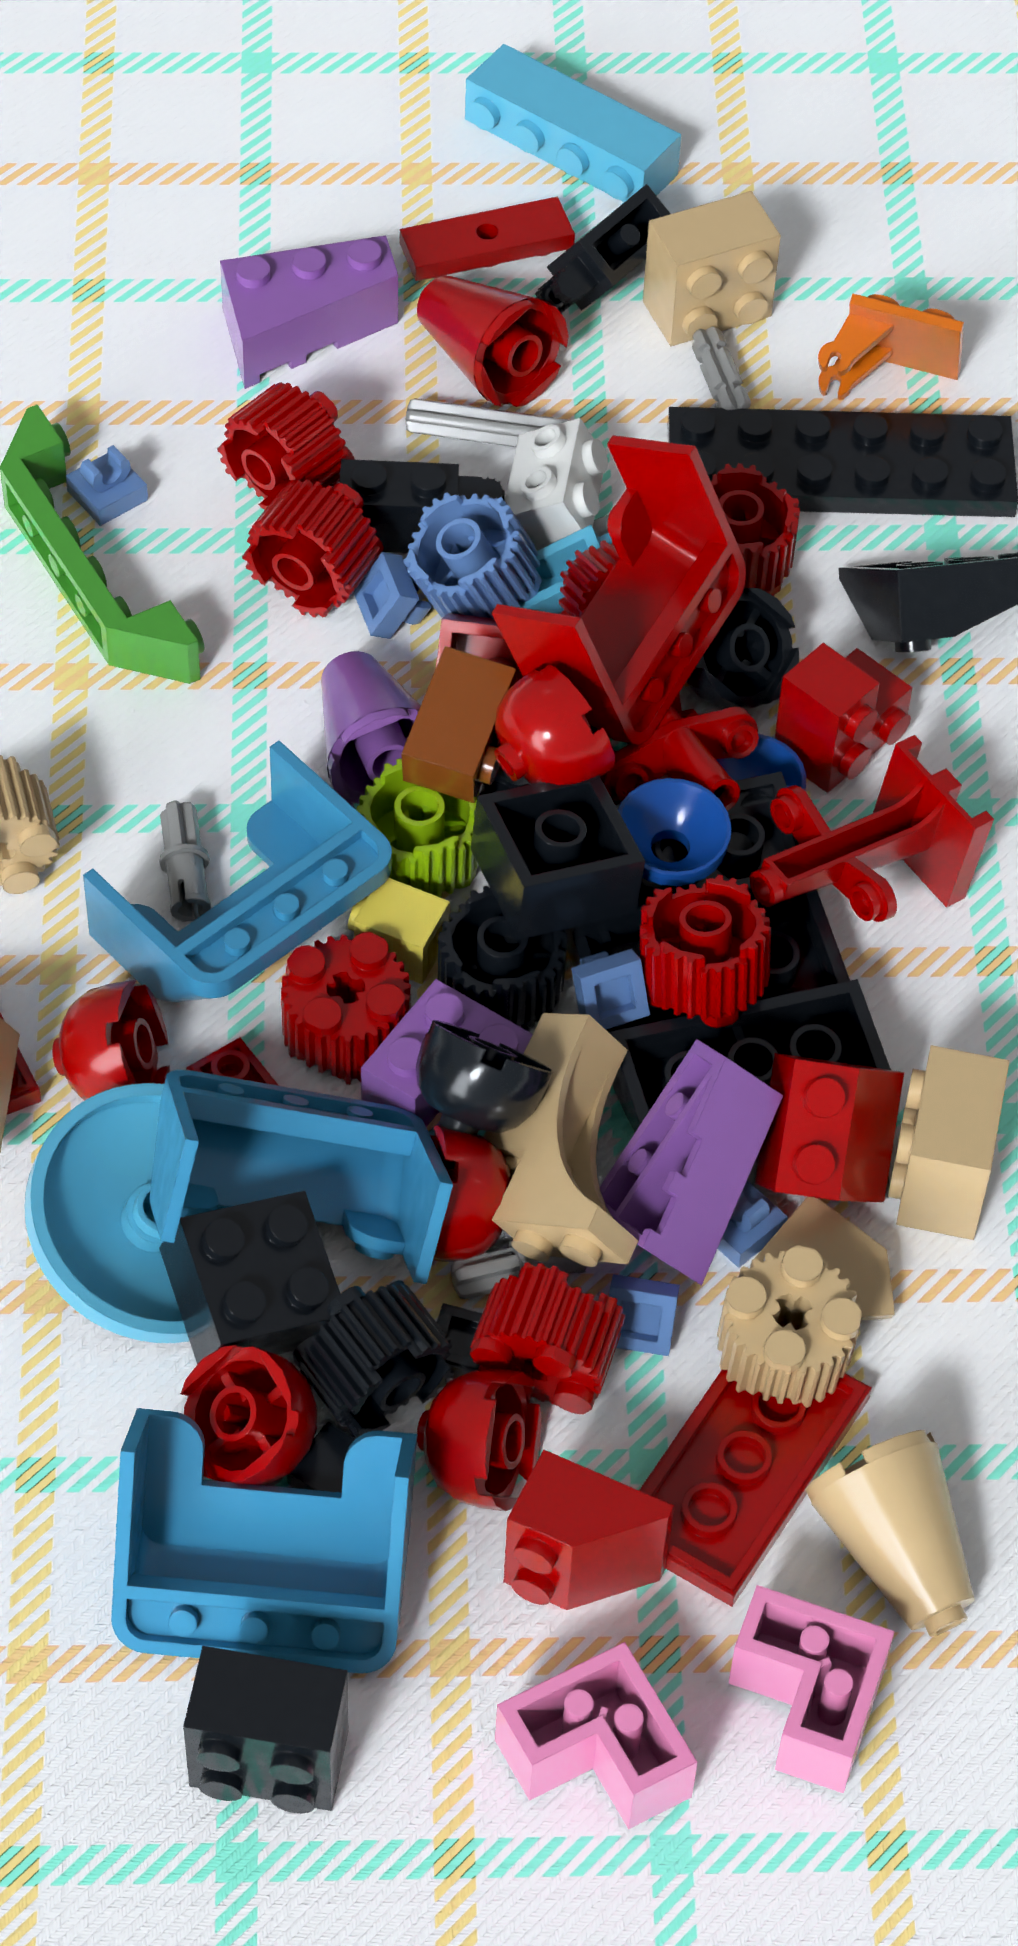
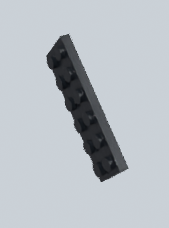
M669 407L668 442L696 446L710 481L712 480V475H717L720 470L725 469V464H730L732 468H736L738 463H742L744 468L755 465L756 470L767 477V483L770 484L775 481L778 483V490L785 489L792 498H798L800 512L1015 517L1018 493L1011 416L739 408L725 410L724 408Z

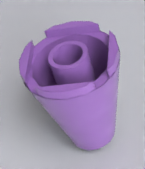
M351 651L335 657L325 667L321 677L328 777L333 789L353 807L352 802L359 804L360 796L365 795V787L367 785L373 786V779L376 777L380 778L381 773L384 771V764L389 763L394 766L396 765V759H402L401 753L421 706L373 656L361 651Z

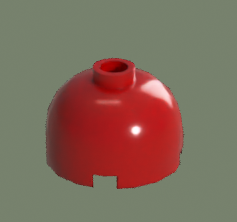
M542 664L518 680L505 692L497 707L495 730L501 745L494 750V754L504 772L513 781L524 777L530 784L540 782L556 785L580 783L598 775L601 777L614 768L615 754L604 728H601L594 734L592 733L591 726L585 717V714L591 711L592 708L584 696L563 673L550 664L543 668Z
M129 980L93 988L79 997L68 1009L62 1021L59 1037L53 1043V1061L57 1072L61 1076L66 1077L71 1088L84 1101L98 1093L120 1086L142 1083H165L166 1075L170 1072V1065L157 1069V1046L169 1045L167 1030L160 1007L153 993L145 984L134 986L136 980Z
M436 1125L433 1127L436 1136H430L450 1176L453 1187L433 1261H463L484 1254L501 1236L503 1229L494 1223L492 1218L500 1206L503 1195L511 1181V1172L502 1152L483 1136L454 1131L441 1125Z
M224 1346L201 1359L186 1378L180 1394L188 1396L184 1406V1415L194 1420L204 1435V1477L235 1484H271L293 1471L310 1451L317 1431V1405L306 1377L292 1362L282 1356L254 1346Z
M483 1369L454 1378L438 1393L432 1401L430 1409L425 1410L419 1419L417 1444L419 1449L424 1451L425 1462L439 1488L462 1503L498 1511L512 1509L518 1498L510 1496L513 1493L518 1475L520 1474L527 1481L537 1463L541 1444L540 1404L527 1403L526 1392L523 1386L535 1387L532 1378L523 1372Z

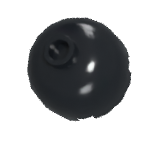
M744 588L737 604L686 681L687 684L701 699L721 708L741 707L751 709L779 699L783 676L799 663V648H792V637L789 629L795 628L791 614L778 598L760 588Z
M433 1020L420 1047L416 1062V1077L418 1088L424 1100L442 1113L438 1125L477 1135L479 1130L502 1133L518 1127L534 1113L547 1091L548 1083L553 1074L551 1072L552 1069L502 1043L497 1046L480 1039V1034L447 1022Z

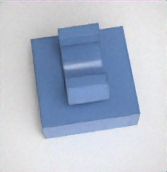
M114 445L108 447L105 455L92 462L89 459L84 460L80 468L66 475L67 491L99 526L148 501L147 484L131 468L128 459Z
M382 552L353 592L370 636L391 639L402 622L412 625L419 624L432 608L430 602L419 600L417 591L420 588L408 573L402 555Z
M632 949L610 956L606 951H602L581 958L580 965L571 968L579 1014L590 1015L605 1030L650 1015L641 959Z
M747 1180L718 1246V1250L740 1268L764 1248L787 1221L788 1216Z
M613 1274L609 1297L618 1300L617 1305L623 1307L622 1313L626 1316L616 1348L669 1356L680 1285Z

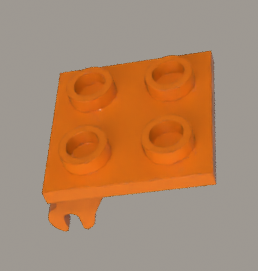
M852 294L849 303V315L834 341L826 343L819 351L818 365L822 371L818 380L819 391L823 396L827 395L830 383L833 380H838L840 382L838 399L842 400L883 362L958 380L961 371L964 322L955 320L952 315L939 309L930 308L919 311L900 306L894 299L884 295L872 294L865 297ZM837 356L838 359L835 364L828 367L830 359Z

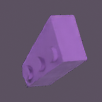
M386 235L220 260L222 309L244 389L260 383V374L287 363L293 369L307 363V354L333 343L339 349L398 323V272Z

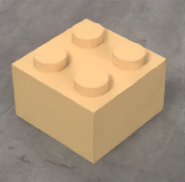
M752 191L649 220L643 303L670 347L694 340L693 334L699 329L707 330L714 326L720 331H725L741 325L752 324L772 316L781 235Z
M931 1045L926 1070L912 1069L888 1197L900 1199L896 1225L974 1240L991 1173L1010 1060Z

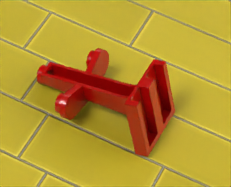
M679 693L651 737L643 744H629L615 752V767L600 778L612 800L622 802L638 786L660 779L667 773L670 778L684 779L697 783L710 790L713 794L718 788L722 792L718 798L728 811L737 803L740 796V788L716 759H741L750 755L756 748L759 739L756 721L747 710L741 707H729L682 718L678 713L682 711Z
M913 735L895 744L873 814L840 828L830 830L807 792L801 787L791 785L780 789L776 799L772 800L770 805L772 818L782 832L786 834L792 833L799 845L765 858L762 867L750 875L751 890L759 903L765 907H771L781 901L832 884L849 899L852 909L859 918L864 921L874 920L882 922L895 916L897 901L888 881L873 869L903 860L947 908L966 897L994 818L987 811L971 818L956 802L962 784L947 768L931 775L917 760L922 742L916 735Z

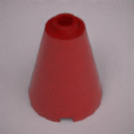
M447 275L432 280L419 296L417 317L420 323L478 392L492 404L502 407L501 404L509 403L515 407L524 406L540 396L556 378L561 365L555 362L560 344L567 348L569 334L566 319L557 307L540 298Z

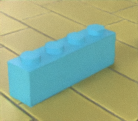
M502 44L466 78L465 120L519 147L524 152L530 153L563 170L568 175L594 186L615 199L625 202L646 184L657 196L678 175L682 134L506 44Z

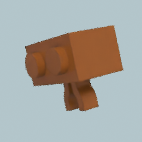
M445 646L401 753L403 781L474 803L482 782L492 785L499 770L500 764L494 754V750L498 748L497 744L499 742L495 730L496 710L505 692L516 683V668Z

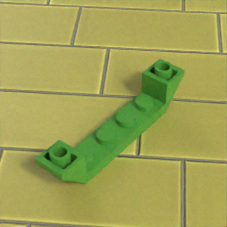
M38 404L27 408L0 465L5 509L109 666L188 684L200 680L199 654L204 652L205 646L195 622L192 619L184 621L171 600L132 616L125 600L121 596L114 598L108 590L104 571L96 557L90 556L87 558L81 550L78 533L70 518L67 516L60 518L55 511L53 497L49 489L66 482L65 457L71 454L69 441L61 425L57 422L51 424Z

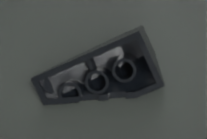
M1018 552L998 554V559H994L993 556L944 558V565L943 562L938 561L912 563V561L840 567L839 580L871 640L895 642V652L931 650V639L955 637L1018 605Z

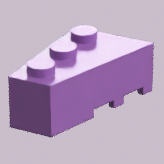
M696 1039L600 1185L603 1200L613 1219L638 1240L637 1245L702 1286L783 1095L727 1057Z

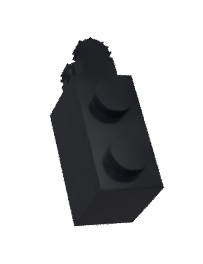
M648 184L633 194L547 266L553 277L535 293L536 298L543 299L554 305L561 314L574 303L582 311L646 259L649 220L671 214Z
M341 459L340 483L347 484L362 497L363 517L370 518L369 526L376 529L375 535L380 539L384 547L382 552L408 553V544L415 542L412 537L413 532L421 530L418 524L421 522V516L424 514L422 508L424 506H433L432 500L435 498L442 500L446 492L451 496L465 495L467 499H470L473 494H477L480 499L484 495H489L493 499L502 497L505 500V490H503L500 481L497 482L495 478L489 479V477L482 479V477L459 476V464Z

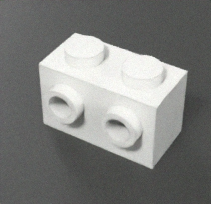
M581 418L556 425H546L540 429L519 434L504 501L519 520L537 551L589 525L593 527L595 515L599 512V493L603 473L608 468V458L602 442L599 439L593 438Z

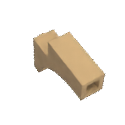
M542 1014L524 1054L552 1069L551 1072L553 1074L548 1083L547 1091L534 1113L521 1125L502 1133L486 1131L484 1135L485 1139L502 1152L511 1172V1181L492 1221L513 1238L511 1245L516 1251L536 1261L547 1262L550 1256L568 1258L587 1267H595L598 1261L628 1265L638 1240L614 1220L608 1211L600 1192L596 1164L597 1139L602 1113L609 1091L628 1050L590 1015Z

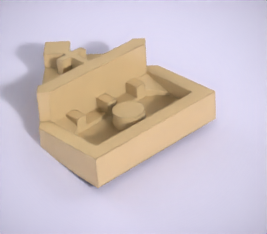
M806 1197L755 1257L763 1262L765 1254L770 1253L776 1258L779 1255V1251L784 1250L786 1252L789 1248L797 1245L815 1249L820 1253L823 1260L828 1261L827 1268L829 1270L838 1268L840 1270L839 1279L848 1278L850 1281L848 1290H855L857 1293L855 1303L861 1306V1320L889 1319L895 1315L887 1249L818 1198Z

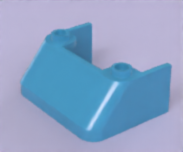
M174 1070L167 1073L160 1100L149 1199L160 1241L175 1242L181 1217L217 1210L218 1205L231 1207L305 1191L316 1222L343 1226L346 1236L356 1243L355 1249L365 1256L387 1260L393 1258L394 1254L402 1255L413 1282L427 1284L453 1183L426 1125L420 1117L412 1112L391 1105L190 1070Z

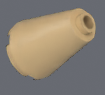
M916 1430L875 1444L861 1451L864 1459L856 1462L846 1470H844L840 1462L814 1479L805 1489L811 1500V1505L911 1630L925 1627L929 1636L932 1637L949 1631L968 1619L964 1608L975 1599L938 1444L934 1441L931 1432L926 1434L925 1430Z

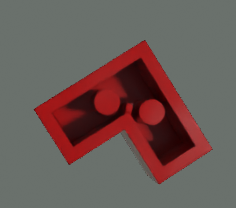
M823 642L782 678L775 739L785 743L798 755L804 765L806 778L828 794L845 778L852 780L857 777L868 764L871 755L885 743L893 745L903 736L911 721L908 711L913 687L860 649L856 648L847 657H843Z

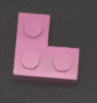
M757 1585L735 1644L728 1683L792 1705L782 1733L775 1770L844 1793L885 1671L895 1631Z
M625 1642L497 1704L495 1742L529 1801L592 1769L595 1771L628 1829L692 1798L698 1762Z

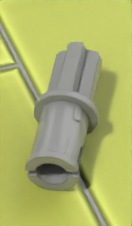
M174 800L167 803L166 809L160 814L164 852L160 855L159 863L162 871L168 877L171 915L178 920L193 921L196 919L193 903H197L200 916L211 909L205 876V868L208 866L210 858L208 851L201 846L196 807L191 802L180 803Z
M513 1240L509 1242V1248L481 1254L463 1261H455L451 1264L454 1290L459 1298L464 1300L490 1294L496 1282L499 1283L501 1278L508 1279L509 1275L518 1277L525 1262H529L533 1266L543 1263L547 1268H551L554 1265L560 1271H564L567 1274H580L586 1272L587 1266L580 1265L568 1258L550 1256L547 1262L530 1259L512 1247L511 1243Z

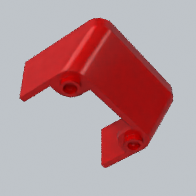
M612 435L607 445L627 488L610 511L607 523L608 533L619 556V560L581 617L497 604L491 614L523 677L542 664L543 668L549 664L556 667L573 683L592 708L591 711L585 714L591 726L597 730L604 728L608 737L615 741L639 745L651 737L740 599L746 580V566L696 446Z

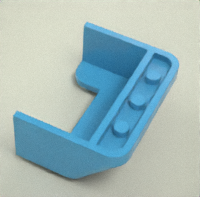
M279 740L269 747L272 800L255 811L247 823L248 844L252 851L269 868L186 927L177 931L154 909L141 904H130L93 868L83 875L89 935L141 985L145 984L151 990L154 997L167 1002L220 998L233 993L382 886L391 874L392 849L390 842L384 834Z
M137 1408L120 1451L111 1614L112 1627L117 1638L126 1647L147 1654L200 1658L202 1646L348 1670L349 1673H370L384 1667L391 1660L395 1652L399 1632L410 1537L418 1434L371 1431L356 1438L349 1446L345 1456L342 1493L265 1485L235 1484L203 1480L205 1439L200 1427L194 1420L179 1412Z

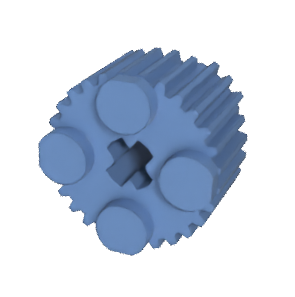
M446 492L442 500L435 498L432 500L433 506H424L422 508L424 514L421 516V522L418 524L421 530L413 532L412 537L415 542L408 544V555L403 561L408 568L407 571L441 617L448 613L494 619L491 613L497 604L520 607L519 601H527L537 595L542 582L540 575L535 569L540 566V562L536 558L538 552L519 520L502 497L493 499L489 495H484L480 499L477 494H473L470 499H467L465 495L451 496Z

